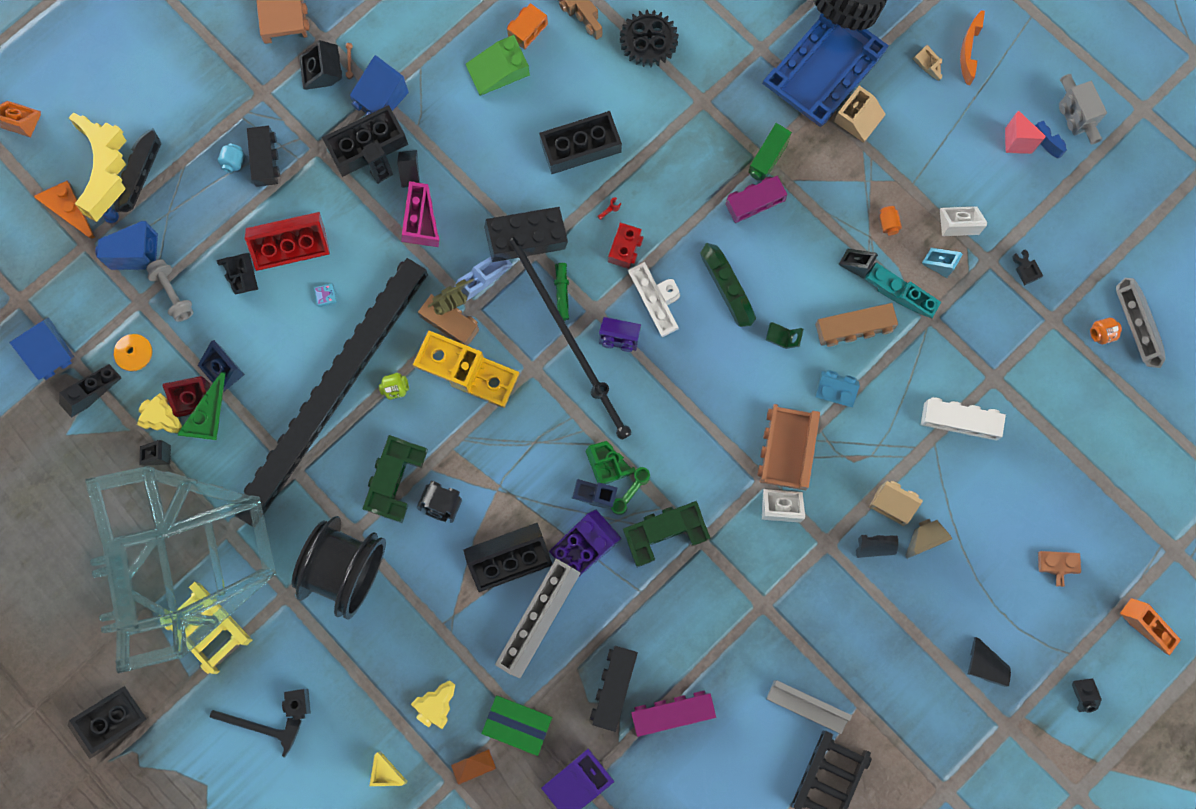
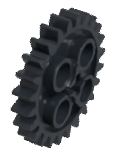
M648 9L645 14L639 11L638 17L632 14V20L627 18L626 24L622 25V30L620 31L621 50H625L624 55H630L629 61L636 59V65L642 62L643 67H645L646 63H649L651 68L654 62L659 66L660 60L666 63V57L671 59L672 53L676 52V46H678L679 34H677V27H673L674 21L668 22L669 16L662 18V12L656 15L655 10H653L652 14H649ZM655 45H662L663 47L657 48Z

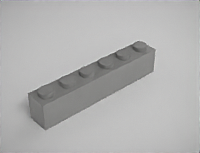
M558 559L554 561L498 658L496 666L510 675L521 678L578 579L579 571Z

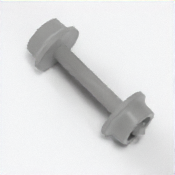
M162 259L150 263L146 268L148 279L150 281L160 280L173 303V306L168 310L169 316H173L177 322L190 318L194 313L192 302L190 300L180 301L167 278L172 272V267L167 265Z

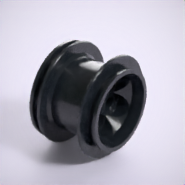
M334 516L328 522L325 520L321 521L309 535L297 559L291 584L296 589L297 600L302 601L306 599L311 592L317 593L335 601L334 614L336 617L343 615V618L349 620L358 611L371 589L384 556L386 539L378 538L376 532L368 535L364 541L340 532L341 519L339 516Z

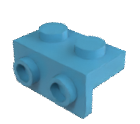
M822 371L815 397L853 408L860 387L859 381L853 376H839L835 371Z

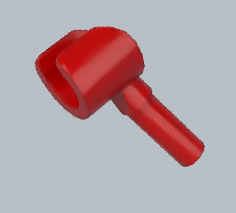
M617 197L612 198L609 207L597 216L600 220L611 211L617 212L620 209L621 203L617 206L613 205Z

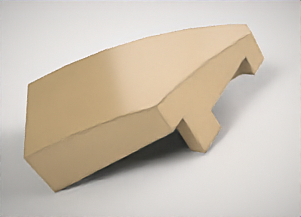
M926 45L912 59L926 73L939 81L942 78V58L939 59L933 50Z

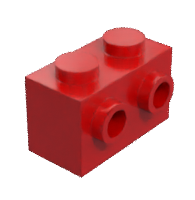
M620 222L608 255V262L630 269L631 263L635 264L638 253H635L637 246L641 247L644 236H641L642 229Z

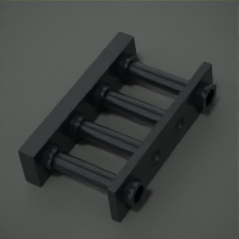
M823 730L791 803V807L794 809H805L806 807L809 809H828L810 800V797L807 796L810 788H816L842 801L839 809H848L864 769H868L872 760L870 757L871 752L863 750L862 755L851 751L835 743L832 739L833 734ZM826 751H835L857 762L858 765L854 774L827 762L824 758ZM824 769L849 781L850 784L846 793L818 781L816 777L818 770Z

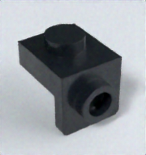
M1094 679L1073 681L1072 687L1079 702L1078 712L1091 713L1098 710L1102 698Z

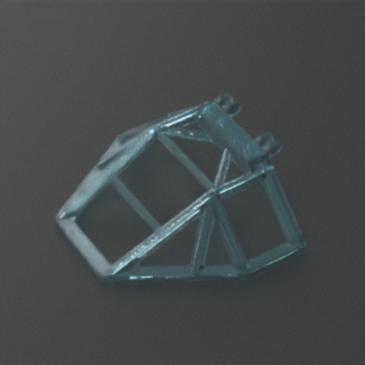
M149 466L85 479L104 551V556L93 558L90 560L92 566L106 563V567L92 571V576L96 578L108 575L113 611L100 615L99 619L102 622L115 619V623L101 627V632L110 633L117 631L115 662L118 674L183 658L276 574L260 497L237 493L224 489L221 486L205 484L182 475L155 470V468ZM144 482L155 528L113 537L101 490ZM157 482L177 487L166 513H164ZM189 491L227 501L228 503L175 522ZM250 509L262 569L225 587L212 522ZM204 525L217 592L177 610L165 538ZM148 542L133 564L129 566L126 547ZM156 545L158 547L169 611L133 590L132 577ZM229 600L212 616L200 614L224 601ZM136 602L159 614V616L139 620ZM173 625V646L130 657V635ZM186 625L200 626L186 639Z

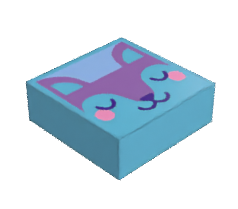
M332 283L314 287L318 307L337 303Z

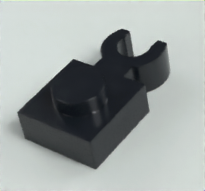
M1026 249L1021 252L1023 258H1019L1017 253L1012 256L1013 261L1020 265L1016 268V271L1024 286L1043 277L1035 259L1029 261V253Z

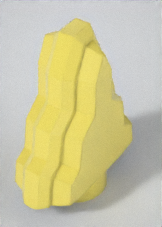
M161 393L152 400H145L139 407L141 415L137 425L146 430L149 428L156 431L164 429L169 433H178L183 427L180 420L173 415L172 409L168 405V399Z
M449 680L439 685L435 692H427L423 697H417L411 703V706L419 713L416 718L427 727L434 724L443 729L448 721L449 702L454 696L456 685Z

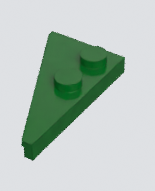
M221 372L178 432V436L217 440L226 373Z

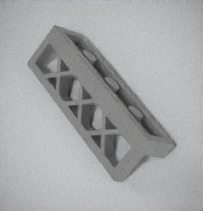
M777 680L773 681L766 698L839 734H842L846 722L850 721L852 715Z

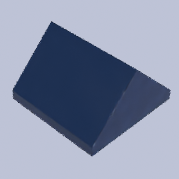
M215 340L210 342L198 363L199 368L212 383L221 372L226 373L223 392L245 375Z

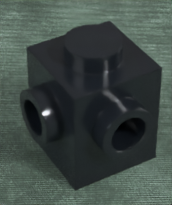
M308 689L284 692L285 701H282L283 713H286V717L292 716L293 720L304 719L305 714H311Z

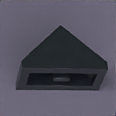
M417 150L398 152L397 164L401 187H408L409 181L420 183Z
M847 249L839 265L864 279L878 254Z
M157 440L140 446L139 465L170 464L171 445Z

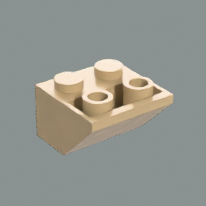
M858 86L839 110L834 122L864 143L886 114L875 96L861 86Z
M886 481L878 488L869 508L905 526L909 523L923 500L915 492H907L901 489L900 484L894 481Z

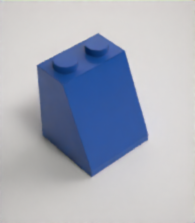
M375 55L350 94L351 104L358 111H364L366 116L388 105L393 111L409 91L404 76Z
M146 221L138 222L98 239V246L95 248L96 257L110 270H147V266L156 261L158 233Z
M49 318L41 321L9 342L38 380L42 378L45 380L55 375V369L61 367L63 370L72 364L70 360L74 358V355Z

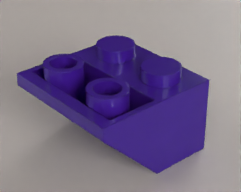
M603 317L599 331V344H602L605 348L619 347L625 352L636 351L641 324Z

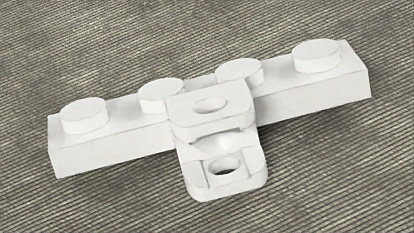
M645 262L628 270L661 337L678 330L679 327L667 306L680 298L679 289L675 281L668 279L656 285Z

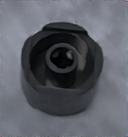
M430 481V484L425 486L417 509L421 511L423 508L426 510V515L443 522L450 519V523H453L462 502V498L459 496L460 492L453 488L447 490L442 488L441 484Z

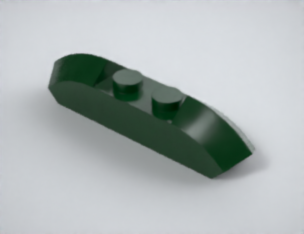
M706 243L700 252L702 260L736 324L739 327L751 326L756 320V316L728 260L717 245Z

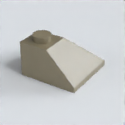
M930 519L922 521L919 523L920 527L914 530L906 552V558L908 559L952 540V537L938 520L931 522Z

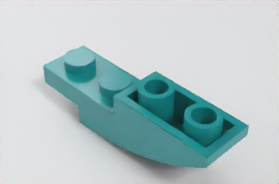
M877 262L872 265L865 277V280L878 288V292L923 316L933 318L941 304V301L911 281L907 283Z

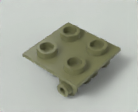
M474 278L469 281L463 279L455 284V287L449 286L443 289L440 294L432 298L433 302L428 305V308L434 306L435 313L443 315L465 304L467 296L461 290L473 282Z

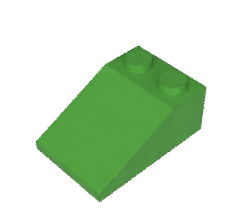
M515 35L497 41L465 64L480 96L530 76L529 65Z

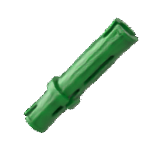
M556 263V280H554V285L556 286L557 310L563 320L566 321L569 320L567 264Z

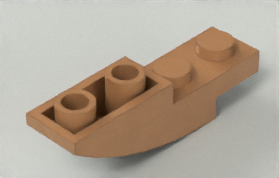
M558 0L564 12H567L569 16L575 14L580 22L583 21L589 35H593L596 40L602 37V26L597 21L598 9L590 0Z

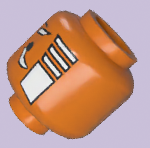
M1111 317L1095 321L1090 329L1092 339L1101 345L1117 341L1122 332L1121 324Z

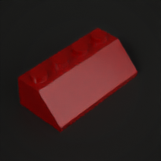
M320 212L253 226L245 230L244 238L256 271L330 254Z

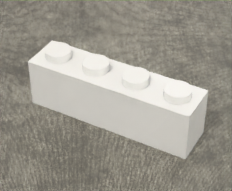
M931 398L924 403L921 425L997 441L1003 437L1006 414H1001L999 410L995 409L986 411L981 410V407L975 405L966 407L961 406L960 402L951 401L946 403L942 402L940 398Z

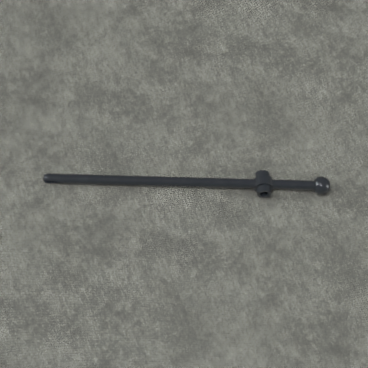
M515 237L511 238L510 243L590 380L593 386L591 396L595 399H601L617 427V437L621 440L629 437L632 433L630 427L623 424L607 396L609 391L608 384L598 381L518 240Z

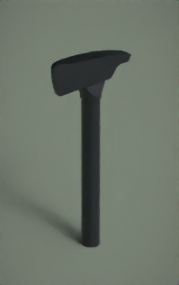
M212 710L210 713V718L277 738L281 741V745L284 748L282 754L284 758L294 744L302 722L300 719L293 720V718H287L285 730H279Z

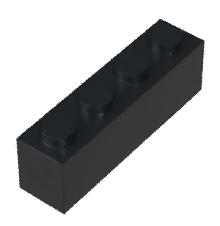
M614 646V650L609 649L607 661H610L608 669L604 668L601 680L605 682L603 689L598 688L595 700L599 701L597 709H592L590 716L593 726L616 732L638 652Z

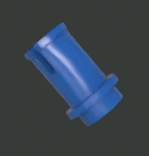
M111 207L103 214L104 220L108 223H115L119 219V213Z

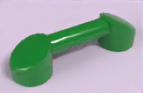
M640 467L636 469L634 473L635 482L622 499L616 498L611 509L615 514H624L627 511L628 502L640 486L649 482L650 472L647 468Z

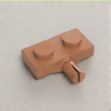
M1038 552L1039 572H1048L1056 575V587H1065L1064 575L1081 573L1080 553Z

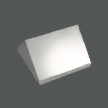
M977 206L940 208L942 236L980 235L987 226V221Z
M763 489L762 520L801 523L805 519L802 492Z

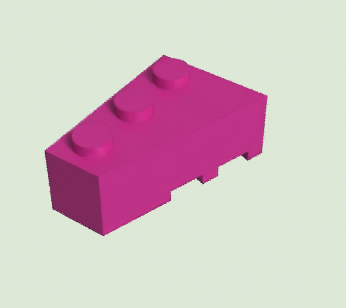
M409 181L401 242L439 248L440 240L428 184Z

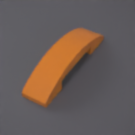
M982 10L971 23L961 47V71L967 85H971L976 75L978 60L970 58L973 38L978 36L983 28L985 11Z

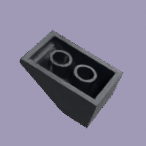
M124 686L70 719L67 726L88 758L91 759L139 726L147 718Z

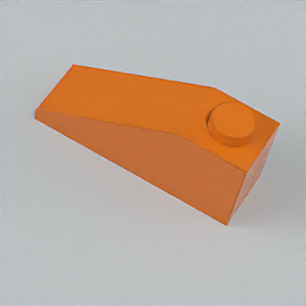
M1131 598L1120 612L1134 629L1167 655H1170L1181 641L1148 603Z

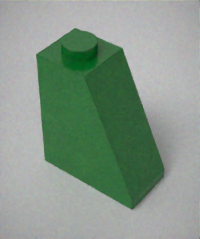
M775 123L750 165L748 173L756 180L762 181L768 177L788 146L792 132L778 123Z

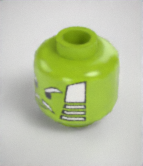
M394 373L382 378L379 390L381 395H385L387 399L393 400L406 395L409 390V383L406 376Z

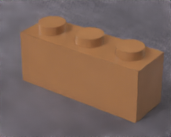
M431 294L418 311L420 318L456 342L468 346L479 332L478 322L470 316L467 318L463 316L462 311L458 308L448 311L443 315H437L434 311V306L428 308V305L433 302L432 298L435 297Z

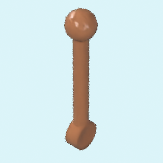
M347 43L345 46L348 59L346 77L352 79L354 76L351 72V49L353 45Z

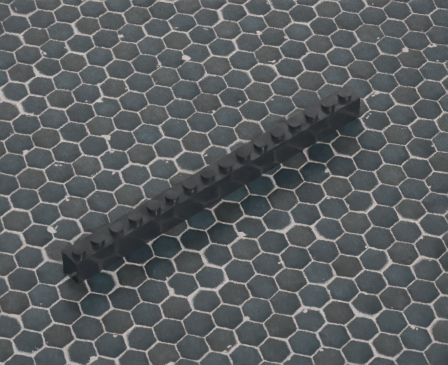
M406 258L404 262L402 261L398 265L397 273L394 277L389 278L386 289L378 294L375 305L367 310L366 318L356 326L354 335L345 342L341 354L336 355L330 370L324 372L321 383L313 388L308 402L302 404L297 418L291 420L288 431L280 436L277 441L278 445L268 453L267 461L263 467L260 466L257 469L256 477L252 483H248L244 488V494L241 499L236 500L233 504L231 512L233 515L254 528L257 526L427 278L428 273L425 268L409 258Z

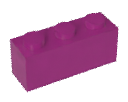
M778 175L773 178L769 176L757 185L751 184L739 193L738 191L728 195L725 205L734 222L738 223L785 202L788 194Z

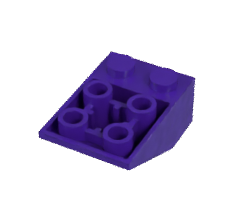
M595 509L583 517L549 552L555 559L579 571L580 577L622 538Z
M588 748L541 787V789L557 809H582L613 784L614 780Z

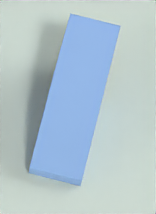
M491 257L474 266L471 272L457 279L456 284L463 279L469 281L474 278L473 282L461 290L467 296V300H469L497 280L513 264L509 260L492 262Z

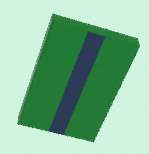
M496 695L481 734L538 756L553 717Z

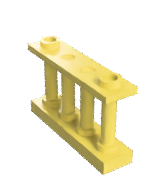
M194 582L189 586L192 590V596L171 616L161 613L159 617L162 619L161 624L167 630L171 629L202 663L200 667L207 674H218L220 671L215 665L236 645L247 646L252 639L201 583ZM197 601H202L206 606L205 610L182 630L175 622ZM215 615L219 620L217 622L218 625L195 645L188 636L207 618ZM223 630H228L232 634L231 639L213 657L208 659L202 650Z

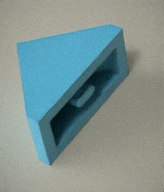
M930 248L922 264L948 278L963 254L957 251Z

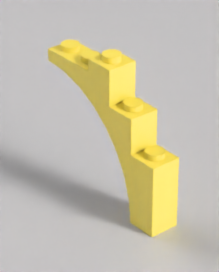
M72 113L69 117L70 121L78 131L86 135L93 151V169L90 180L75 205L83 215L97 222L126 189L122 184V179L118 176L119 172L126 166L122 159L123 155L118 151L125 144L126 139L123 136V131L116 125L112 126L108 123H105L103 126L98 123L93 124L87 117Z

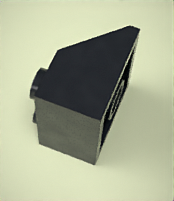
M319 40L299 56L303 89L308 90L332 86L342 79L338 45Z

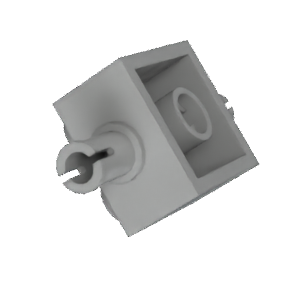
M1071 74L1061 77L1060 81L1066 94L1059 103V109L1067 120L1069 130L1072 131L1074 136L1086 132L1091 145L1098 143L1103 138L1100 136L1096 126L1107 114V111L1092 80L1076 86Z

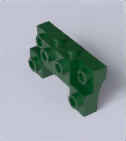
M389 435L381 458L378 457L376 460V472L369 479L368 487L370 488L362 509L403 523L409 505L395 500V496L406 465L410 464L422 468L428 449Z
M697 500L673 509V506L662 510L660 515L655 516L654 513L643 517L644 521L623 528V533L637 568L655 561L650 547L653 544L685 532L691 546L711 539Z

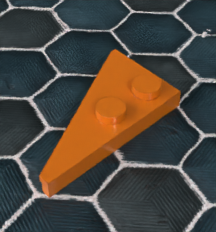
M68 180L34 196L39 202L91 239L95 238L86 216L75 205L78 199Z

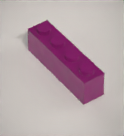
M704 690L693 693L694 697L688 699L683 695L675 697L674 702L666 703V700L654 702L655 707L647 708L646 705L634 707L635 711L631 712L636 736L639 737L717 718L711 693L706 694Z

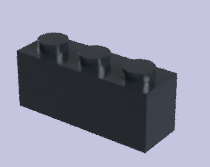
M269 125L247 128L252 182L256 187L278 184L280 170L276 166V160L279 159L278 151L274 146V143H277L276 133L272 132Z

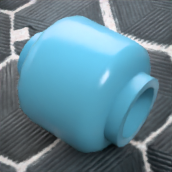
M231 143L223 146L218 157V163L222 166V170L229 173L240 170L245 159L243 149Z

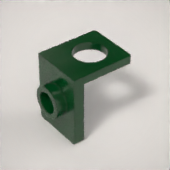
M771 322L766 341L785 349L799 347L804 329L789 330ZM797 334L796 341L792 343L794 335Z

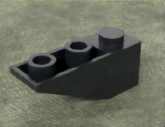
M108 364L59 392V405L72 418L90 407L121 379V376Z

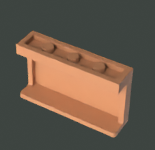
M257 0L260 36L265 44L272 43L271 37L302 33L304 38L308 37L307 31L310 30L308 19L305 18V14H308V9L303 0Z
M774 404L772 409H768L766 420H770L769 428L765 427L763 439H767L766 446H762L760 455L761 458H764L763 465H759L757 474L760 477L761 483L804 491L809 488L820 412L812 411L808 413L778 407L777 404Z

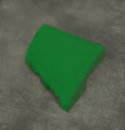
M607 441L590 445L585 451L597 483L608 484L630 476L636 471L634 467L631 468L623 460L624 457L620 453L614 451L613 446Z

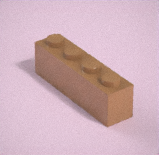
M889 303L817 320L815 325L821 346L827 345V347L837 345L840 341L849 343L857 340L858 337L864 336L867 339L874 337L876 333L882 332L883 335L892 333L897 327L898 321L893 304Z

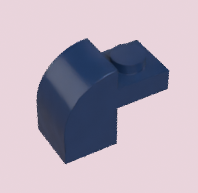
M577 479L572 499L597 507L612 508L618 488L603 483L594 484Z

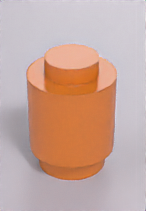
M895 206L882 208L879 216L883 233L888 235L898 234L899 230L902 229L898 210H896Z

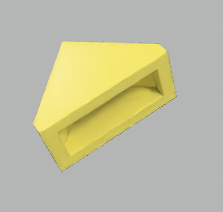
M381 751L374 755L369 786H403L408 782Z

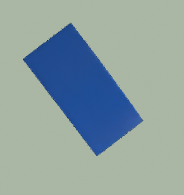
M1044 121L1038 122L1035 126L1046 136L1041 142L1042 147L1057 159L1062 157L1067 151L1065 141L1061 139L1059 134L1051 136V130Z

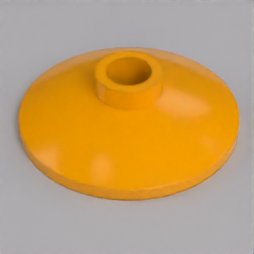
M139 334L124 336L117 342L114 348L115 362L119 367L127 371H137L144 368L152 357L150 342ZM133 348V352L128 354V350Z

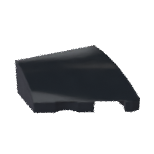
M250 253L217 260L218 266L223 265L226 274L224 276L231 284L235 295L258 290Z
M861 535L858 538L859 547L856 549V556L861 558L896 555L898 551V536L877 535L867 537V535Z
M974 637L968 675L1008 687L1011 678L1010 666L981 639Z

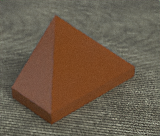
M489 749L451 765L458 785L496 769Z

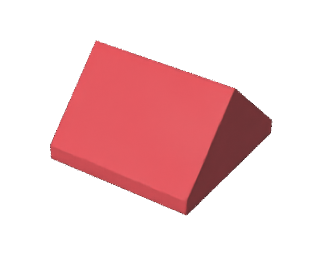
M1020 111L1014 115L1005 128L1006 153L1032 154L1046 136Z

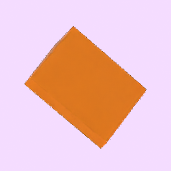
M10 101L0 104V128L31 138L41 116V111Z

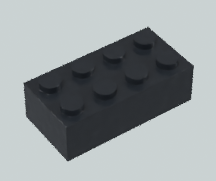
M610 111L539 133L540 143L551 175L622 153V143Z
M560 207L485 220L484 229L492 262L519 258L510 243V239H513V237L518 240L526 256L565 250L568 243Z

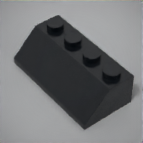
M389 105L322 137L342 177L368 165L361 151L370 143L378 142L386 155L409 145Z
M538 522L463 549L468 568L478 592L553 565Z

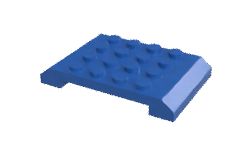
M821 13L817 22L777 68H774L768 74L762 84L816 125L822 127L881 59L889 45L867 29L858 31V29L842 28L838 24H833L830 19H826L824 14Z

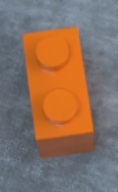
M530 3L527 7L522 8L515 20L508 24V37L515 35L519 46L525 50L548 25L547 15Z

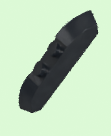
M153 128L141 135L131 149L133 153L130 154L128 165L121 174L122 184L126 189L114 202L116 212H129L134 209L162 144Z

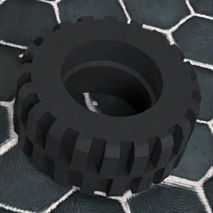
M814 0L818 11L823 13L826 19H830L833 24H838L842 28L858 29L860 31L870 28L875 24L887 0Z

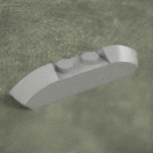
M1125 278L1116 286V292L1140 355L1147 367L1161 368L1165 361V351L1150 308L1136 280Z

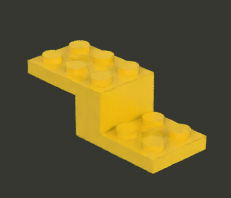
M429 330L413 363V367L449 381L452 387L505 408L520 374L516 370L484 358L483 353L479 350ZM437 351H442L444 357L441 360H435L434 354ZM496 378L500 381L499 385L494 388L490 387L489 381Z

